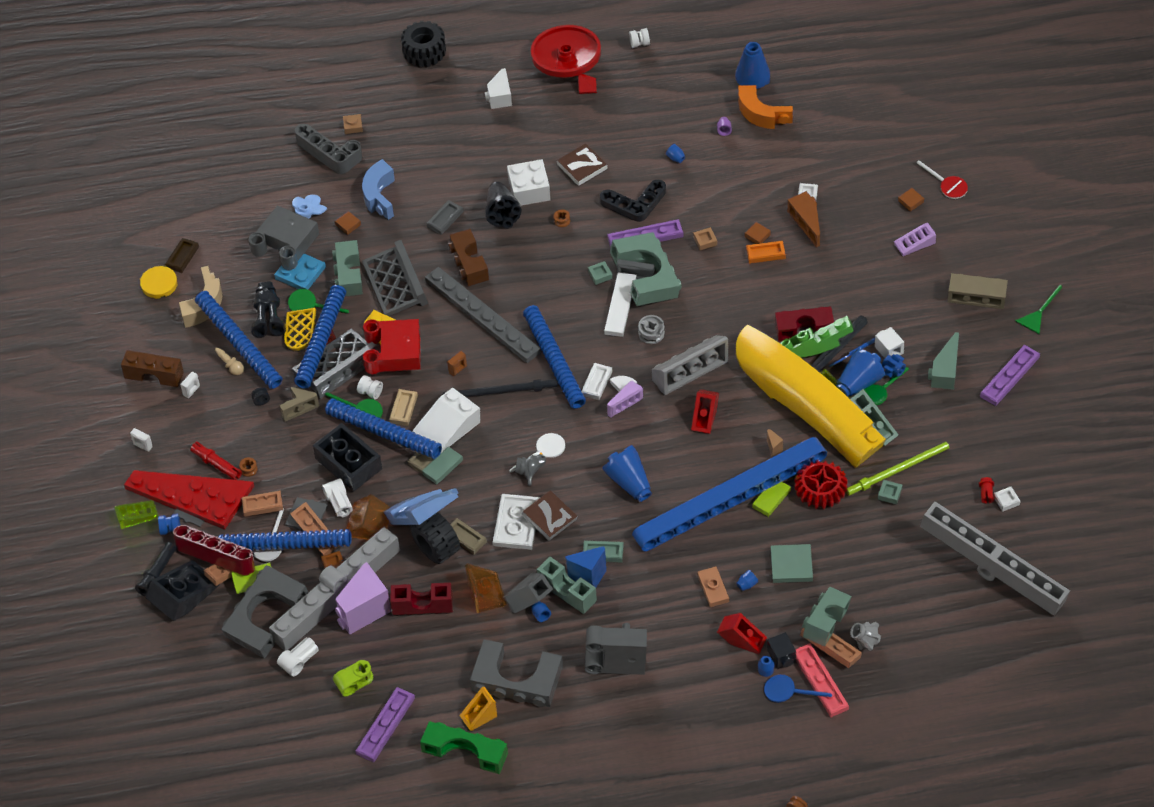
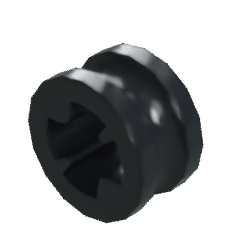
M264 387L256 388L251 393L255 405L261 406L270 400L268 391Z

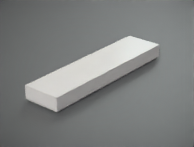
M618 273L604 330L605 335L620 337L624 335L632 300L630 294L632 280H636V275Z

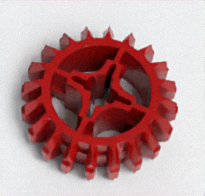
M817 459L815 464L812 462L810 466L803 464V470H798L794 488L797 491L798 498H801L802 503L807 502L808 507L813 504L816 509L818 506H822L825 509L826 505L832 508L834 503L839 504L840 499L844 498L847 491V477H845L844 471H841L840 466L835 467L834 462L827 464L825 460L823 463H820Z

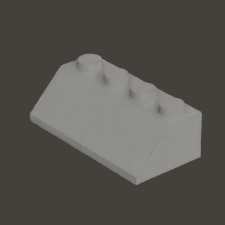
M715 335L694 347L688 348L685 352L673 356L670 360L656 365L652 369V381L665 396L728 362V338Z

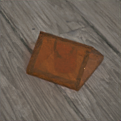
M370 494L354 502L353 511L350 514L346 529L350 530L352 538L369 540L383 527L387 529L389 520L384 511L391 507Z
M468 563L465 565L467 583L477 613L503 607L507 604L503 598L504 594L497 572Z

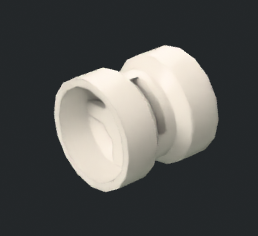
M647 28L641 29L638 32L635 30L629 31L632 48H637L639 45H650Z
M364 375L358 383L357 392L362 395L367 394L375 400L382 392L383 383L378 380L373 381L370 377Z

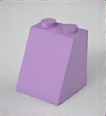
M367 562L361 566L336 598L337 607L335 611L339 616L337 619L338 624L342 629H346L349 634L391 612L388 590Z

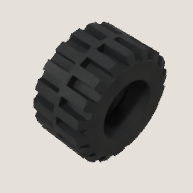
M431 21L414 22L413 25H408L407 29L403 30V34H401L402 51L408 63H413L414 66L429 67L431 64L435 65L443 59V56L446 54L445 34L436 23L432 24Z
M438 512L420 525L410 526L417 546L434 563L441 564L460 550V542L456 532L450 523Z

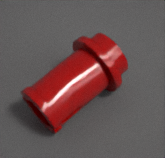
M990 477L981 478L979 482L981 502L987 504L988 496L989 503H992L994 501V481Z

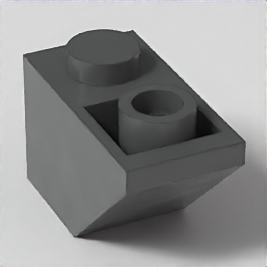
M531 573L503 598L512 612L517 613L539 602L553 588L543 573Z

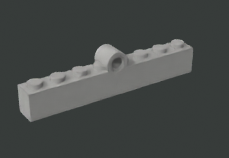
M934 502L924 514L920 527L977 564V571L984 579L992 581L997 577L1054 616L1065 603L1070 592L1069 589L937 502Z
M383 527L337 568L332 565L326 567L320 574V583L269 627L270 634H272L276 644L284 651L290 649L337 607V596L364 563L367 562L376 573L400 551L398 537Z

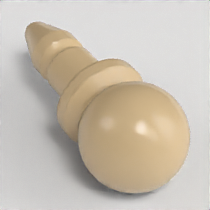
M215 348L217 355L227 363L225 367L229 368L231 374L240 375L243 373L244 365L242 362L236 361L235 357L231 359L225 351Z

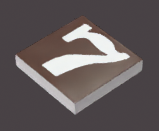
M586 143L557 160V165L578 186L607 169V164Z

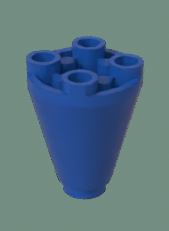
M749 42L744 48L736 68L735 79L739 85H756V89L769 84L770 70L760 45L757 42Z
M858 348L852 354L836 387L847 397H851L862 389H866L880 381L885 376L884 369L880 363V356Z
M633 445L628 446L619 454L615 452L608 457L609 462L602 467L606 475L639 502L651 496L650 484L640 456Z

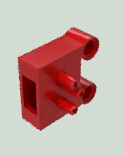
M371 319L364 323L365 341L377 344L381 340V353L370 349L363 354L364 367L367 373L377 374L384 371L421 369L419 319L390 321Z

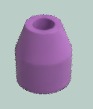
M721 117L717 123V131L721 136H727L732 132L731 122L727 117Z

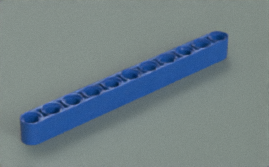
M816 437L809 438L644 523L633 531L632 536L643 551H649L796 475L798 470H803V464L810 466V463L815 464L817 459L821 462L826 458L827 451Z

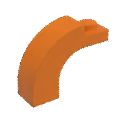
M756 85L738 86L739 109L749 122L767 129H775V124L792 123L793 106L765 105L757 98Z

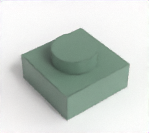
M605 261L588 267V273L595 285L612 279V273Z
M883 480L878 500L897 505L903 485Z

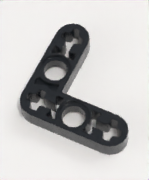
M660 179L653 180L637 201L613 190L606 189L600 193V204L631 220L641 222L649 216L666 194V184ZM647 198L653 199L650 203L644 202ZM622 203L628 204L625 208L619 207Z

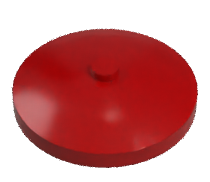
M560 25L547 29L539 34L531 45V58L535 67L541 72L554 77L581 75L592 69L601 57L599 38L591 30L577 25Z

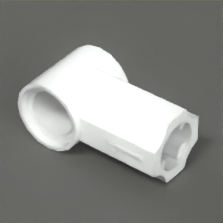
M341 478L322 485L327 501L331 502L337 517L341 516L343 518L348 516L353 509Z
M306 637L291 651H284L279 656L277 664L294 677L302 671L304 663L319 651L318 646L311 638Z

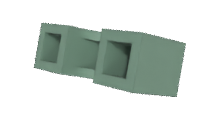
M357 240L336 242V250H332L333 261H337V264H334L335 276L338 275V279H335V285L342 286L346 290V296L361 295L363 290L360 268L349 269L354 266H360Z
M549 557L537 569V573H543L553 588L551 592L584 614L597 601L596 588L581 577L576 582L567 575L565 566L552 557Z
M829 587L826 593L822 592L818 599V605L814 604L810 617L807 616L803 622V637L825 647L833 634L836 621L841 622L848 611L852 596L832 587Z

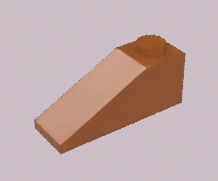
M805 191L788 199L787 212L817 248L820 246L817 202L813 196L811 197Z

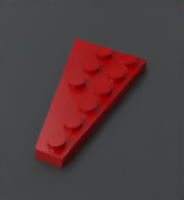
M134 470L124 486L126 490L175 510L179 509L225 530L241 507L242 497L248 496L254 488V482Z

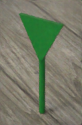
M1062 285L1057 287L1038 311L1017 319L1015 322L1040 334L1042 312L1061 290Z

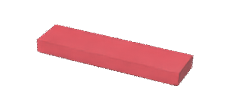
M811 643L795 649L796 662L813 690L832 694V697L818 696L829 716L833 717L849 710L848 703Z

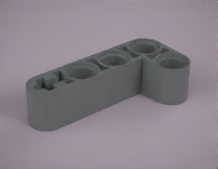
M299 124L295 127L297 144L338 174H345L363 158L361 144L357 140H350L339 147L308 124Z

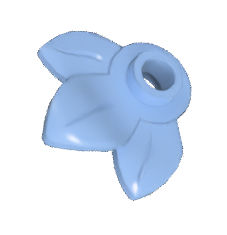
M308 195L305 199L296 197L292 201L295 213L308 219L311 218L312 214L319 215L327 210V207L320 205L321 198L318 195Z

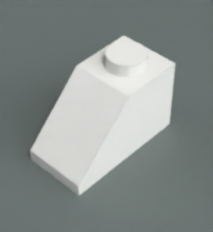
M504 68L487 84L488 92H485L486 103L490 102L491 109L512 106L510 87L506 69Z

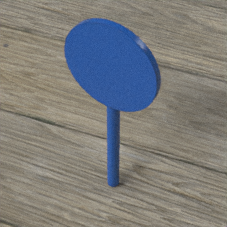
M873 338L872 340H870V341L864 343L863 345L857 347L856 349L850 351L847 356H845V357L841 358L840 360L834 362L833 364L829 365V367H832L833 365H835V364L841 362L842 360L848 358V357L851 356L858 348L863 349V348L869 346L870 344L874 343V342H875V338Z
M775 675L768 679L764 686L766 697L773 702H784L793 693L832 697L831 693L795 689L793 680L786 675Z

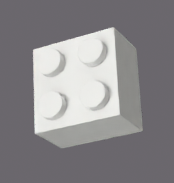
M543 159L507 166L511 193L521 206L550 201V186Z

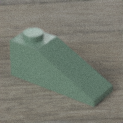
M958 332L954 333L934 359L933 368H929L928 380H932L931 388L954 389L959 340Z
M864 389L850 398L873 421L872 426L886 439L883 446H886L899 435Z

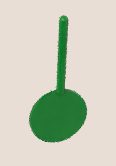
M307 289L294 291L288 300L291 311L314 307L323 308L324 306L323 304L316 303L315 295ZM340 308L339 312L349 313V310Z
M906 367L904 372L900 376L907 372L909 368ZM894 376L883 386L873 384L864 390L876 406L880 405L887 399L886 388L899 377Z
M325 393L326 396L337 401L339 400L341 403L376 417H382V406L374 399H365L355 405L333 394Z

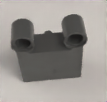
M277 205L259 229L249 236L251 253L257 257L263 256L267 252L268 245L279 250L281 265L284 269H295L299 259L318 237V224L313 220Z
M629 623L622 624V628L590 626L586 629L585 671L587 673L645 675L647 629H630Z

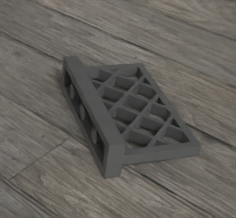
M402 240L394 242L395 247L362 260L384 315L391 316L419 303L421 306L429 304ZM396 254L393 262L386 260L388 256ZM374 262L379 263L376 269L369 268L368 266ZM384 264L390 266L387 272L380 271ZM395 267L402 269L399 275L391 274ZM377 275L385 276L382 282L375 281ZM389 278L396 279L393 286L386 284ZM400 281L407 282L404 289L397 287ZM383 288L390 289L387 296L380 294ZM395 291L401 292L399 299L392 298ZM406 294L414 297L412 300L403 301ZM389 301L396 303L393 308L386 309Z
M352 329L326 345L321 356L325 360L324 362H319L317 367H323V370L314 374V377L319 378L311 382L310 385L316 392L317 397L323 398L326 396V392H332L365 369L363 354L370 349L378 351L377 346L373 342L367 343L365 339ZM351 336L354 338V342H345ZM353 347L352 351L343 352L344 348ZM357 347H364L361 350L356 351ZM334 348H340L339 352L330 351ZM338 357L337 361L328 362L329 358ZM342 357H349L346 360L341 361ZM301 363L292 368L295 375L298 373ZM327 367H334L331 370L326 371Z

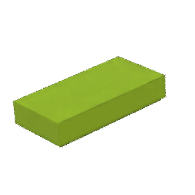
M780 482L763 491L752 504V508L769 517L791 491V486Z

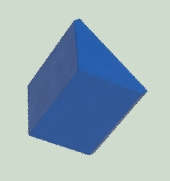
M602 546L565 556L567 575L575 582L581 577L596 588L606 573L605 547Z

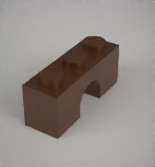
M471 229L450 234L448 247L450 253L455 255L454 262L456 267L460 266L459 272L462 280H466L468 286L488 281V267L483 256L470 257L477 254V244Z
M127 350L121 363L125 379L143 381L145 374H152L159 379L161 385L179 387L184 374L181 359Z

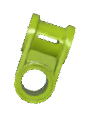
M359 660L353 665L338 671L333 676V681L343 696H350L373 681V673L368 661Z

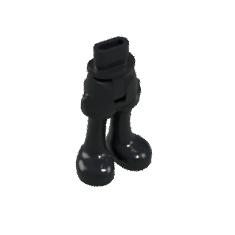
M270 281L258 283L256 297L253 301V306L257 310V320L251 326V333L256 338H262L267 334L265 310L267 309L269 310L270 332L274 336H281L286 332V324L277 315L280 298L277 297L276 289Z

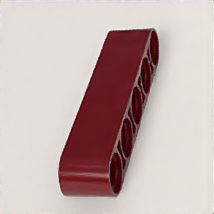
M186 525L178 526L173 530L175 545L178 551L241 575H249L255 571L252 550Z

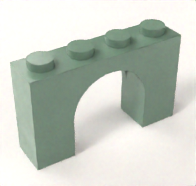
M653 232L612 240L610 254L616 266L618 259L653 264L657 271V274L632 280L630 294L636 306L678 298L679 291L681 290V281L677 279L673 266L668 262L667 254L663 252L661 243Z

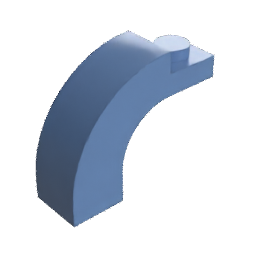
M381 159L366 172L362 182V189L367 209L371 213L377 210L381 216L383 215L389 220L394 217L393 207L381 195V191L395 181L394 171Z

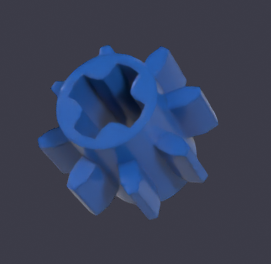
M898 354L888 355L882 363L885 374L890 378L894 376L899 377L906 368V364L903 363L904 358Z

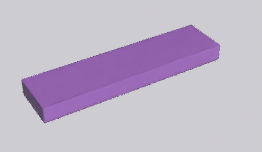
M679 219L611 233L608 234V241L611 247L612 240L653 232L656 238L662 242L683 237V230Z
M1023 345L983 389L980 397L997 406L1040 358V353Z
M396 687L356 749V755L375 762L414 701V694Z

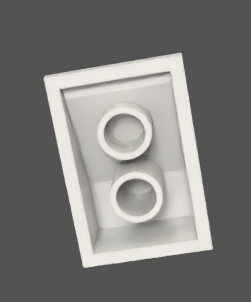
M451 388L435 402L412 432L431 439V441L434 440L436 443H441L442 453L448 446L450 447L480 423V408L457 390Z

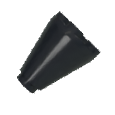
M494 182L488 190L485 208L486 219L496 227L511 228L520 218L522 212L521 205L504 184Z

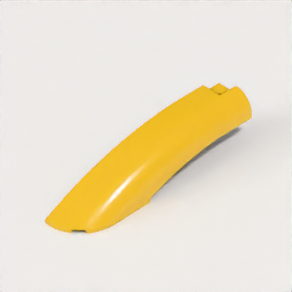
M749 325L742 329L736 342L737 361L742 370L771 399L774 398L811 425L855 468L883 447L886 439L872 426L873 421L826 377L798 355L766 334Z

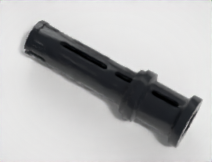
M166 542L152 567L144 572L142 581L135 586L136 591L142 596H147L151 580L160 576L170 558L176 552L177 547L175 545L170 548L172 543Z

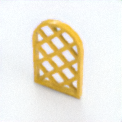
M315 308L287 312L284 340L289 349L299 351L308 346L315 329ZM302 314L305 317L300 321L297 318ZM306 319H309L310 322L307 325H305L303 322ZM294 321H297L298 323L294 327L290 325ZM302 325L303 328L298 331L296 328ZM305 329L309 330L306 335L302 334ZM295 331L297 334L291 337L290 334ZM299 335L303 337L300 341L295 340ZM306 339L307 342L302 345L301 343ZM292 341L296 343L293 347L289 345Z

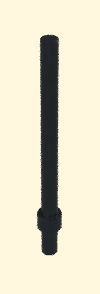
M538 379L528 383L457 391L465 397L525 390L542 391L543 388L557 387L556 379L546 381Z

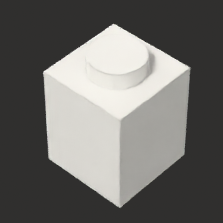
M890 327L875 335V348L884 358L893 354L902 355L904 353V341Z

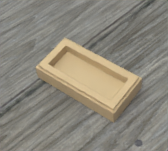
M398 390L389 418L390 423L404 426L409 425L418 396L417 392Z

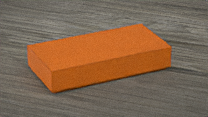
M783 241L746 245L749 264L786 259Z

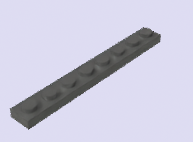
M437 267L425 276V282L526 363L541 353L540 347L440 267Z

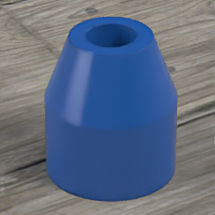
M676 144L671 145L666 151V155L672 161L681 163L685 159L682 149Z
M747 570L740 576L736 584L740 590L745 591L751 589L759 581L753 572Z
M539 601L531 605L532 613L537 621L544 622L550 618L551 611L546 604Z
M763 656L758 662V672L764 677L771 676L774 673V662L769 656Z

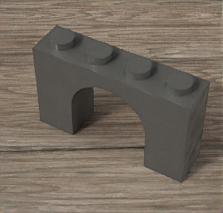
M266 565L263 570L259 571L252 586L247 588L241 602L235 605L234 612L224 621L221 630L226 638L265 659L276 641L272 634L252 624L251 617L254 609L261 602L269 599H278L293 607L309 592L305 585Z
M484 639L470 679L471 691L478 693L482 687H485L490 695H494L497 698H509L520 703L528 702L539 707H550L563 668L562 655L542 651L534 675L525 681L512 682L499 674L504 657L503 643Z

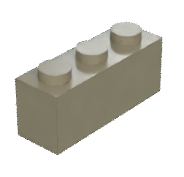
M951 273L948 303L1004 309L1008 280Z

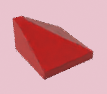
M586 74L578 75L579 94L597 93L596 78Z

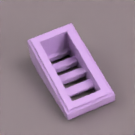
M925 223L895 240L894 244L902 256L935 244L936 234L929 223Z
M631 380L607 404L608 416L611 418L643 398V388Z

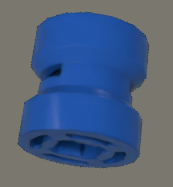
M172 514L170 517L165 515L158 516L160 535H167L168 532H173L176 527L180 526L179 514Z

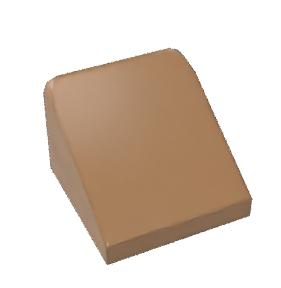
M768 429L767 443L771 457H774L783 452V439Z

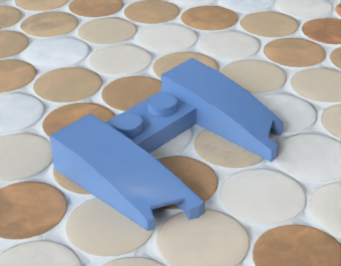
M456 488L445 492L438 489L402 501L384 511V514L391 525H420L458 498L457 494L459 492Z

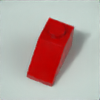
M699 390L697 392L691 430L711 433L717 412L718 392Z
M742 613L725 616L717 631L730 645L756 654L761 652L767 639Z

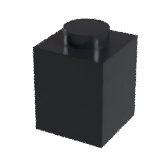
M786 632L767 639V651L777 669L789 667L796 662V650Z

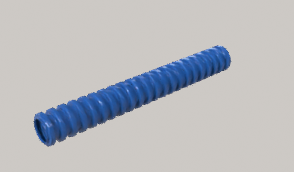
M333 285L330 288L298 373L294 379L295 384L300 388H309L314 378L326 343L346 296V290L342 286Z
M200 292L195 298V303L202 308V311L219 328V331L226 336V339L247 360V363L261 377L270 389L278 387L283 377L279 375L276 369L272 367L269 361L244 335V332L237 327V324L230 319V316L223 311V308L216 303V300L209 295V292Z
M535 305L527 307L523 311V316L543 351L570 407L573 409L582 407L586 402V398L581 392L539 308Z
M334 398L330 399L326 404L325 412L327 415L346 421L351 425L360 427L363 430L365 429L418 453L421 452L422 455L432 459H436L441 453V443H436L434 440L431 441V439L341 403L339 400L336 401Z
M343 529L339 531L333 530V532L331 530H327V532L325 530H321V532L316 530L315 532L309 531V533L307 531H303V533L301 531H297V533L292 531L291 533L285 532V534L283 532H279V534L277 532H273V534L268 532L267 534L261 533V535L259 533H255V535L253 533H249V535L244 533L243 535L237 534V536L235 534H231V536L229 534L225 536L220 534L218 537L252 551L254 549L258 551L260 548L262 550H266V548L268 550H272V548L274 550L278 548L282 550L284 547L286 549H290V547L292 549H296V547L298 549L302 547L306 549L308 546L310 548H314V546L316 548H320V546L322 548L326 546L330 548L332 545L334 547H338V545L340 547H344V545L349 547L352 541L349 529H345V531Z

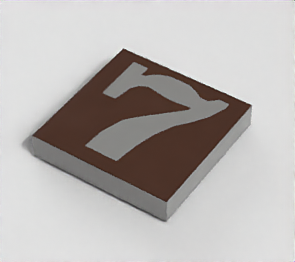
M551 490L522 511V516L548 541L576 521L578 517Z

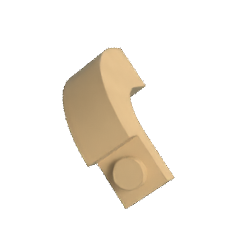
M208 266L201 267L205 283L203 291H208L209 295L220 305L222 301L219 278L215 279L214 272L210 273ZM195 298L179 302L185 328L198 325L209 319L205 312L202 311V308L195 303Z

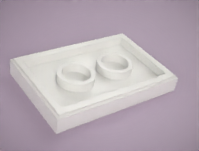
M501 495L493 546L532 550L536 528L522 516V511L540 497Z

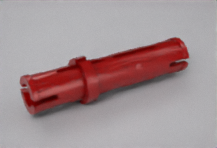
M198 441L191 446L190 451L203 459L204 463L214 466L232 480H237L241 477L242 471L215 454L214 450L206 448Z

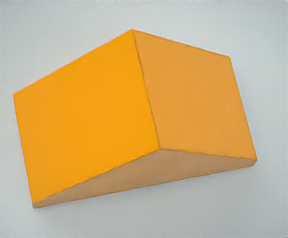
M482 687L459 716L468 729L473 731L497 717L496 702L488 690Z

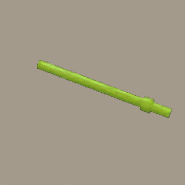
M944 442L870 478L865 477L858 480L857 484L847 488L846 493L850 496L860 490L865 491L871 488V485L949 449V444Z

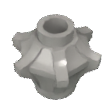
M869 622L864 624L855 623L852 626L850 635L857 641L860 650L867 648L871 651L873 646L880 642L881 635L878 634L879 624L877 622L872 624Z

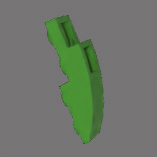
M845 316L814 333L811 328L803 330L797 335L783 340L780 344L802 358L820 354L840 346L839 339L852 333L854 330L848 316Z

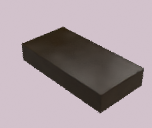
M182 238L165 263V266L183 273L199 248L198 242Z

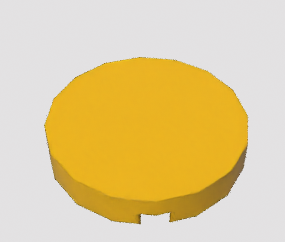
M156 266L143 273L140 285L143 293L150 298L167 297L177 287V276L169 267Z

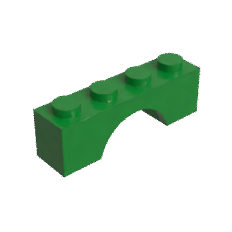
M429 721L420 741L423 753L437 757H443L447 752L454 749H467L478 757L480 769L500 774L508 755L507 743L500 739H490L479 733L473 734L461 728L448 727L441 722L434 723Z

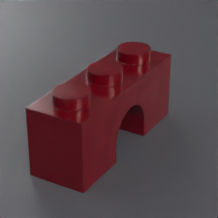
M831 306L775 312V328L778 342L797 335V330L801 327H809L816 332L820 328L834 323Z
M451 582L431 583V589L422 593L412 590L411 584L391 585L392 614L452 613L453 593Z

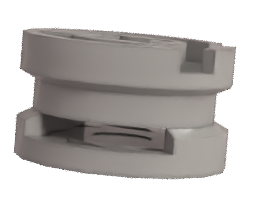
M656 315L643 317L638 324L639 338L647 344L660 342L665 335L664 321Z

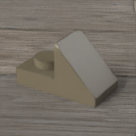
M291 387L293 400L279 405L282 418L286 422L319 407L316 392Z

